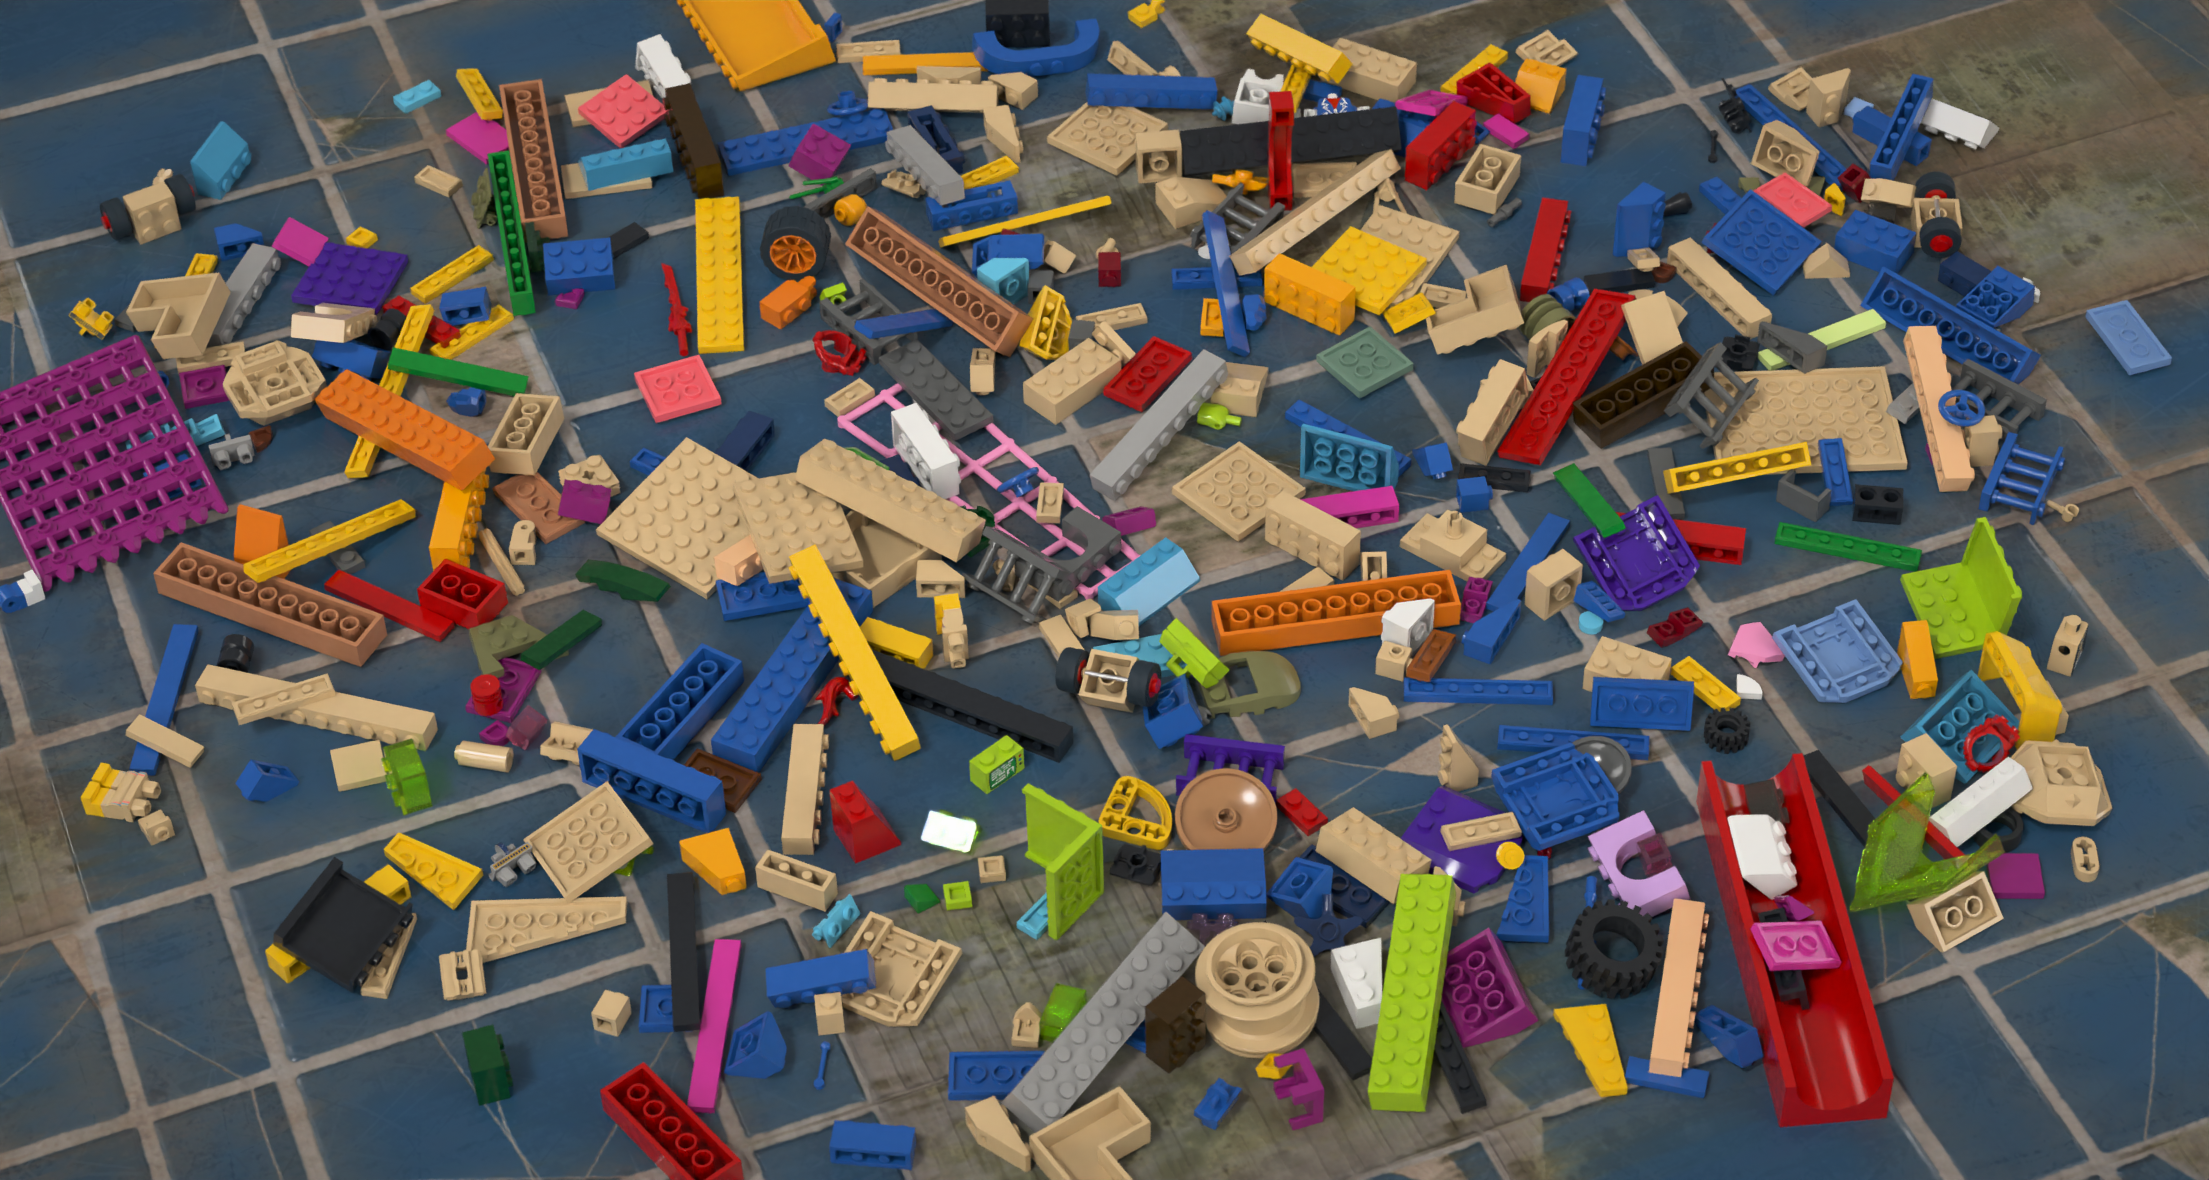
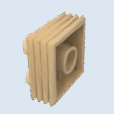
M601 455L590 456L587 460L576 464H569L566 468L558 471L562 486L565 479L578 480L582 483L602 485L610 488L611 496L621 492L619 480Z

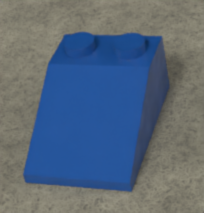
M1186 674L1161 685L1154 705L1151 707L1143 706L1145 726L1158 749L1164 746L1170 747L1178 739L1184 737L1185 734L1194 735L1203 727L1202 716Z

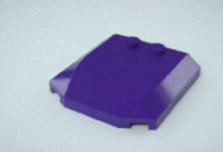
M1658 495L1637 505L1636 509L1620 516L1625 525L1624 530L1603 538L1596 527H1593L1573 538L1575 545L1601 589L1623 611H1642L1684 590L1700 567Z
M1440 786L1402 835L1401 840L1431 859L1428 874L1434 873L1435 866L1440 867L1447 875H1453L1454 883L1458 887L1474 894L1479 891V887L1487 883L1492 885L1498 882L1506 868L1497 861V849L1505 842H1513L1521 847L1522 833L1521 837L1449 851L1440 832L1442 826L1503 814L1505 812L1446 786Z

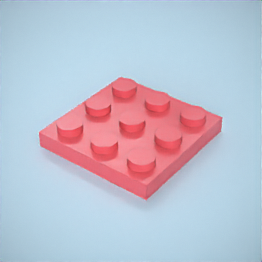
M627 74L578 107V113L620 149L664 120V115L667 114L664 105Z
M700 355L634 373L635 381L655 423L722 405L721 397Z

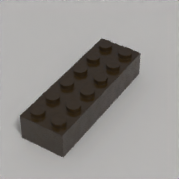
M690 83L665 88L666 97L662 98L664 109L667 110V114L664 115L666 126L670 127L671 139L676 140L674 141L676 152L681 153L679 154L682 167H684L686 179L691 180L689 183L692 194L696 193L698 199L724 196L721 162Z
M1687 341L1681 343L1573 402L1574 423L1600 449L1666 414L1664 409L1702 358V355ZM1713 368V369L1711 370V372H1712V377L1714 378V368ZM1706 383L1700 385L1702 393L1711 389Z

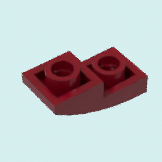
M1687 607L1669 613L1666 621L1650 625L1647 634L1663 648L1693 633L1702 626L1703 621Z

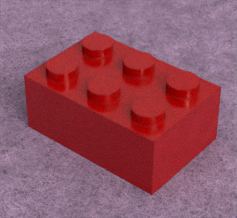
M444 559L417 588L421 607L454 621L455 624L467 629L491 622L508 604L505 583L447 559Z

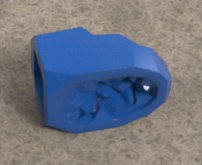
M1259 294L1245 295L1242 299V314L1246 330L1256 331L1267 319L1265 300Z
M474 387L462 389L459 392L451 393L446 402L451 410L459 415L470 417L480 415L486 404L485 390Z

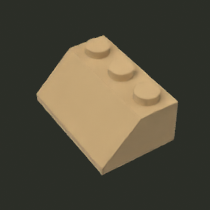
M1966 871L1907 904L1916 928L1940 952L1949 950L2004 919L1984 871Z

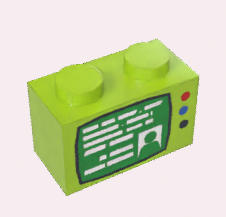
M1008 735L1004 736L969 760L970 781L986 794L990 793L1024 769V749Z

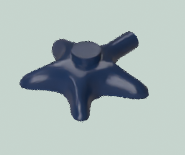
M1332 894L1322 895L1323 910L1320 918L1308 919L1301 916L1294 918V923L1313 937V943L1310 946L1313 957L1324 950L1346 946L1343 940L1344 936L1362 923L1360 916L1347 919L1336 918L1333 913Z

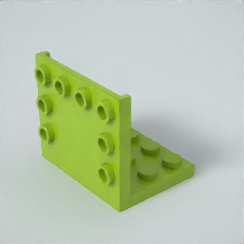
M1986 517L1976 519L1961 563L1902 574L1900 578L1917 621L1927 620L1934 659L1983 650L1986 633L1999 631L2007 635L2014 615L2017 612L2019 602L2022 599L2021 588L2016 585L2013 579L2012 568L2010 565H2007L2004 558V550L2001 545H1998L1995 538V530L1993 526L1989 525Z
M1028 783L1022 789V793L1026 797L1028 851L1025 853V857L1045 868L1048 933L1051 938L1057 941L1104 893L1102 825L1087 817L1083 812H1078L1069 807L1062 800H1057L1048 795L1044 790Z

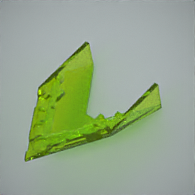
M1926 772L1923 773L1869 825L1868 839L1863 850L1850 913L1945 892L2005 853L1999 836L1994 834L1975 853L1936 862L1930 861L1922 853V847L1935 790L1929 775Z

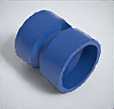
M1577 277L1547 292L1569 312L1584 306L1590 297L1587 286Z

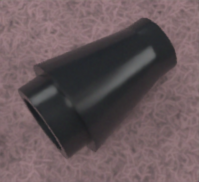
M1679 192L1666 200L1663 217L1688 213V210L1692 209V202L1688 193Z

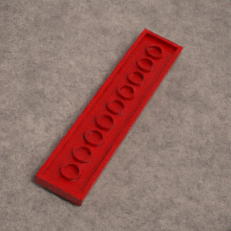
M1600 289L1593 290L1497 451L1499 458L1536 465L1543 463L1574 410L1573 402L1579 400L1626 322L1621 305L1637 300L1635 295Z

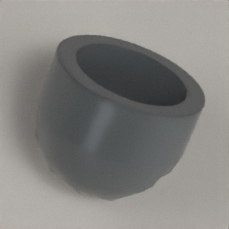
M1198 705L1203 727L1207 726L1211 721L1206 717L1210 718L1212 714L1209 709Z

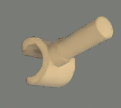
M2048 500L2046 503L2047 506L2059 511L2065 522L2071 521L2079 512V508L2074 504H2068L2064 507L2051 500Z

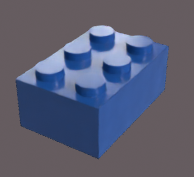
M1855 210L1836 234L1834 249L1853 263L1880 272L1884 266L1898 274L1914 253L1917 232Z
M610 238L543 244L548 296L560 295L561 293L566 294L572 292V289H584V292L615 289L613 252Z

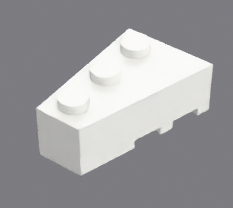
M660 34L637 43L635 68L646 73L644 78L648 81L652 80L655 84L653 86L654 90L661 98L666 97L665 88L688 83L691 85L689 75L683 72L679 59L673 56L669 43L664 41Z
M1381 938L1332 949L1331 972L1356 1029L1378 1024L1382 1000Z

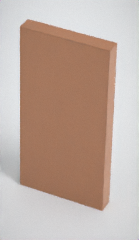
M538 472L535 475L517 474L493 487V493L520 520H530L534 523L536 535L545 544L585 523L584 520L558 515L561 494Z

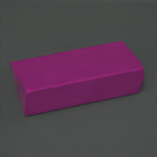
M1143 506L1102 517V521L1120 531L1121 536L1156 526L1154 509Z
M1777 895L1774 897L1777 907H1784L1787 921H1800L1814 914V911L1791 896Z

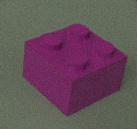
M813 123L795 150L788 166L811 180L832 178L843 163L851 145Z

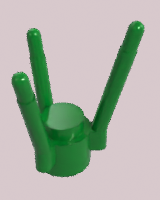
M837 176L827 179L803 181V185H824L790 195L789 198H800L822 191L826 194L844 184L840 177L837 178Z

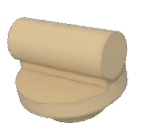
M1109 238L1104 246L1097 249V259L1098 252H1118L1117 248L1114 247L1116 244L1114 239Z

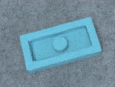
M427 80L394 96L393 100L394 104L407 114L442 96L441 90L430 80Z

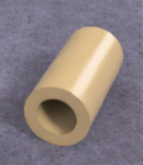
M462 741L460 745L456 746L454 757L458 760V764L462 766L509 772L513 763V749L510 747Z

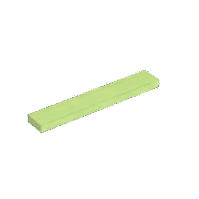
M1871 309L1808 334L1827 345V350L1882 330L1885 328L1886 322L1874 309ZM1769 349L1758 352V359L1769 371L1790 365Z

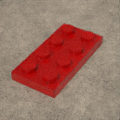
M1153 336L1103 388V395L1143 412L1192 360V352Z

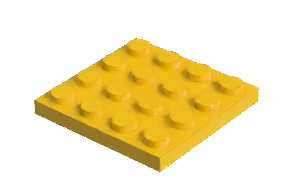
M1350 226L1312 268L1355 286V305L1380 316L1427 265V258Z

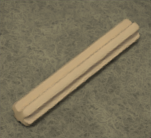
M488 528L480 530L478 533L479 539L512 594L515 596L523 594L525 591L524 585L491 530Z

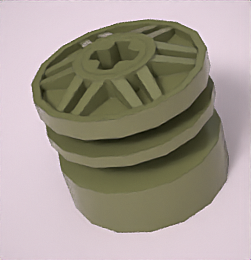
M1549 294L1540 295L1531 300L1521 311L1524 323L1518 329L1530 340L1545 327L1558 321L1566 320L1568 321V334L1576 317L1563 308L1562 304L1557 302L1553 296Z

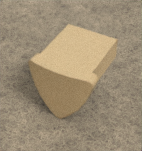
M1027 1002L1014 1015L1012 1046L1038 1048L1041 1028L1045 1026V1020L1041 1012L1033 1004Z

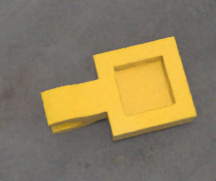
M1152 0L1149 6L1143 3L1130 10L1128 18L1140 28H1143L1158 19L1157 14L1165 11V8L1160 5L1165 0Z

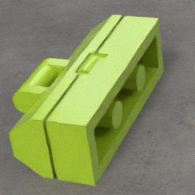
M1177 618L1162 632L1159 642L1173 655L1166 666L1177 677L1183 674L1189 677L1192 674L1207 689L1216 685L1228 673L1229 669ZM1182 660L1187 664L1184 669L1178 665Z

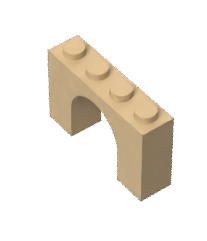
M321 303L315 306V313L297 312L292 314L291 337L345 343L368 333V330L377 322V316L374 315L375 309Z

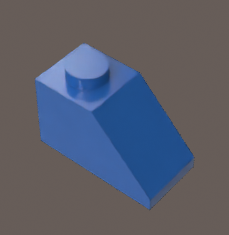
M235 223L214 228L222 261L244 257L252 243L264 245L262 233Z
M1447 442L1412 450L1413 456L1424 476L1432 475L1433 479L1447 476L1446 472L1453 470Z
M250 760L235 784L242 791V796L247 800L267 802L296 787L300 781L286 766Z

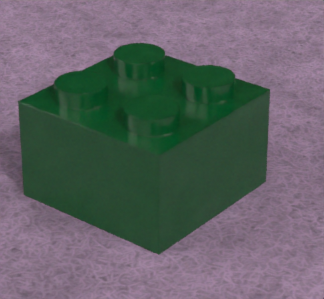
M494 1025L462 1032L468 1065L479 1106L511 1098L509 1087L513 1086L508 1057L504 1051L502 1035H496Z

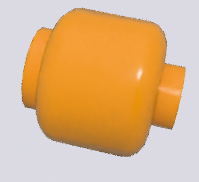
M851 194L835 203L834 214L842 225L852 226L858 223L867 206L862 198Z

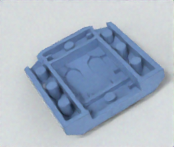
M1856 599L1836 607L1833 614L1798 628L1793 624L1774 632L1772 637L1818 702L1847 703L1883 688L1891 682L1903 664V661Z

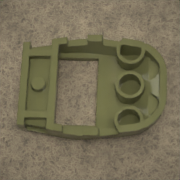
M1269 651L1230 653L1218 658L1227 668L1235 665L1237 667L1248 666L1257 693L1231 699L1224 678L1219 680L1216 685L1207 689L1197 680L1205 706L1212 714L1210 719H1214L1215 714L1228 712L1230 717H1240L1241 713L1253 712L1254 715L1264 714L1265 709L1271 707L1281 709L1293 704L1301 693L1300 680L1293 665L1283 656Z

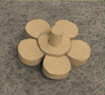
M171 169L159 170L158 177H155L153 180V185L172 177L173 171Z

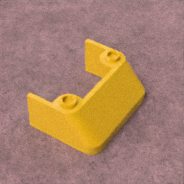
M1999 631L1986 633L1978 677L1982 681L2002 677L2022 713L2018 735L2021 738L2015 742V748L2019 749L2025 741L2053 742L2059 716L2062 713V705L2060 700L2055 698L2033 660L2030 648L2025 646L2023 642Z

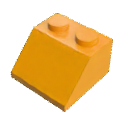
M1525 59L1518 71L1515 83L1531 95V109L1548 114L1551 113L1565 89L1566 69L1537 60Z

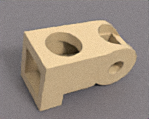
M521 520L514 526L509 546L511 565H535L536 553L534 545L537 542L535 525L530 520Z

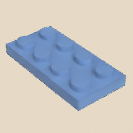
M2128 300L2086 311V319L2129 375L2171 364L2172 357Z

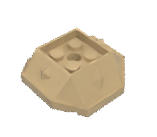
M278 340L234 356L231 368L223 382L224 392L239 417L249 418L263 426L311 409L315 403L314 398L327 387L325 378L308 352L288 347L287 344Z
M2057 739L2053 742L2025 741L2011 757V759L2025 768L2033 788L2011 805V808L2021 814L2024 812L2031 818L2045 824L2095 826L2110 814L2112 805L2101 770L2094 764L2088 747L2076 746L2074 743H2061Z

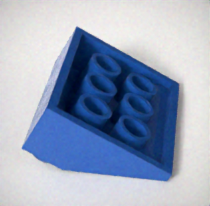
M1263 848L1161 851L1162 915L1167 912L1175 920L1266 918L1267 902Z

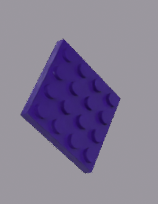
M325 242L314 264H310L292 293V302L313 306L328 303L374 308V315H377L409 262L408 255Z

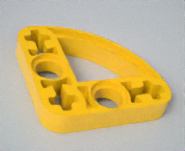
M1131 776L1119 778L1098 820V823L1102 825L1103 836L1138 846L1146 845V848L1153 850L1166 848L1172 836V814L1164 796L1152 785ZM1129 787L1126 791V796L1123 795V790ZM1137 796L1142 797L1155 808L1162 825L1128 816ZM1117 803L1123 804L1125 806L1123 809L1120 810L1112 808V806ZM1130 828H1138L1140 830L1137 834H1130L1127 831Z

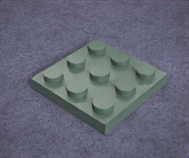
M1371 327L1317 354L1316 361L1359 399L1413 370V362Z

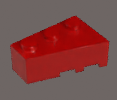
M1491 62L1456 81L1457 95L1466 96L1468 98L1467 105L1493 116L1500 114L1514 124L1531 115V95Z

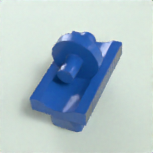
M1218 1078L1215 1084L1210 1085L1207 1089L1206 1096L1194 1110V1116L1201 1119L1203 1125L1216 1130L1242 1095V1088L1231 1086L1223 1079Z

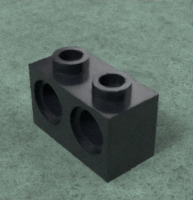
M1855 484L1852 521L1901 525L1903 488Z

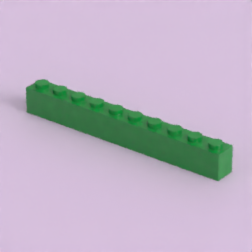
M509 151L489 153L488 161L513 316L536 313Z

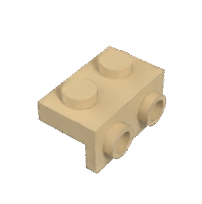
M553 722L551 724L550 737L541 745L540 755L549 756L552 760L564 759L572 761L573 764L580 765L577 748L593 729Z

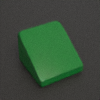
M927 884L904 886L905 898L918 914L940 903L938 897Z

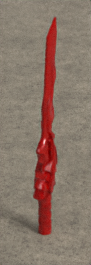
M661 263L665 274L664 285L666 288H669V303L672 304L670 308L671 314L668 318L670 322L668 330L669 332L674 331V334L678 336L680 355L687 356L689 352L686 334L693 332L690 323L685 319L688 308L681 305L672 266Z

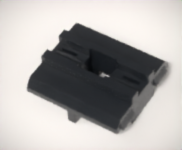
M1736 334L1735 338L1724 337L1722 344L1727 349L1721 356L1723 358L1722 361L1730 369L1737 370V372L1752 371L1760 343L1750 341V337Z
M1124 843L1114 858V864H1112L1109 874L1152 886L1153 882L1155 883L1157 874L1161 871V854L1146 850V845L1138 848Z

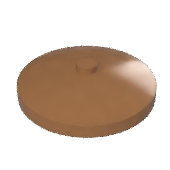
M1222 768L1197 776L1183 789L1176 804V831L1180 841L1187 850L1263 848L1264 852L1271 843L1276 831L1277 809L1272 794L1259 779L1241 770Z

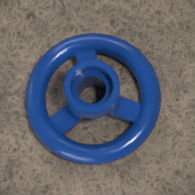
M843 91L838 93L839 101L830 104L827 111L832 115L859 113L868 108V100L856 98L854 91Z
M1966 390L1948 391L1941 396L1938 402V409L1942 417L1956 426L1969 427L1976 425L1985 415V406L1982 400L1977 395ZM1960 397L1959 402L1955 405L1945 407L1948 399ZM1967 399L1976 404L1978 414L1969 409Z
M1033 467L1016 475L998 486L997 491L1003 493L1013 488L1016 497H1021L1033 490L1029 479L1039 473V468Z

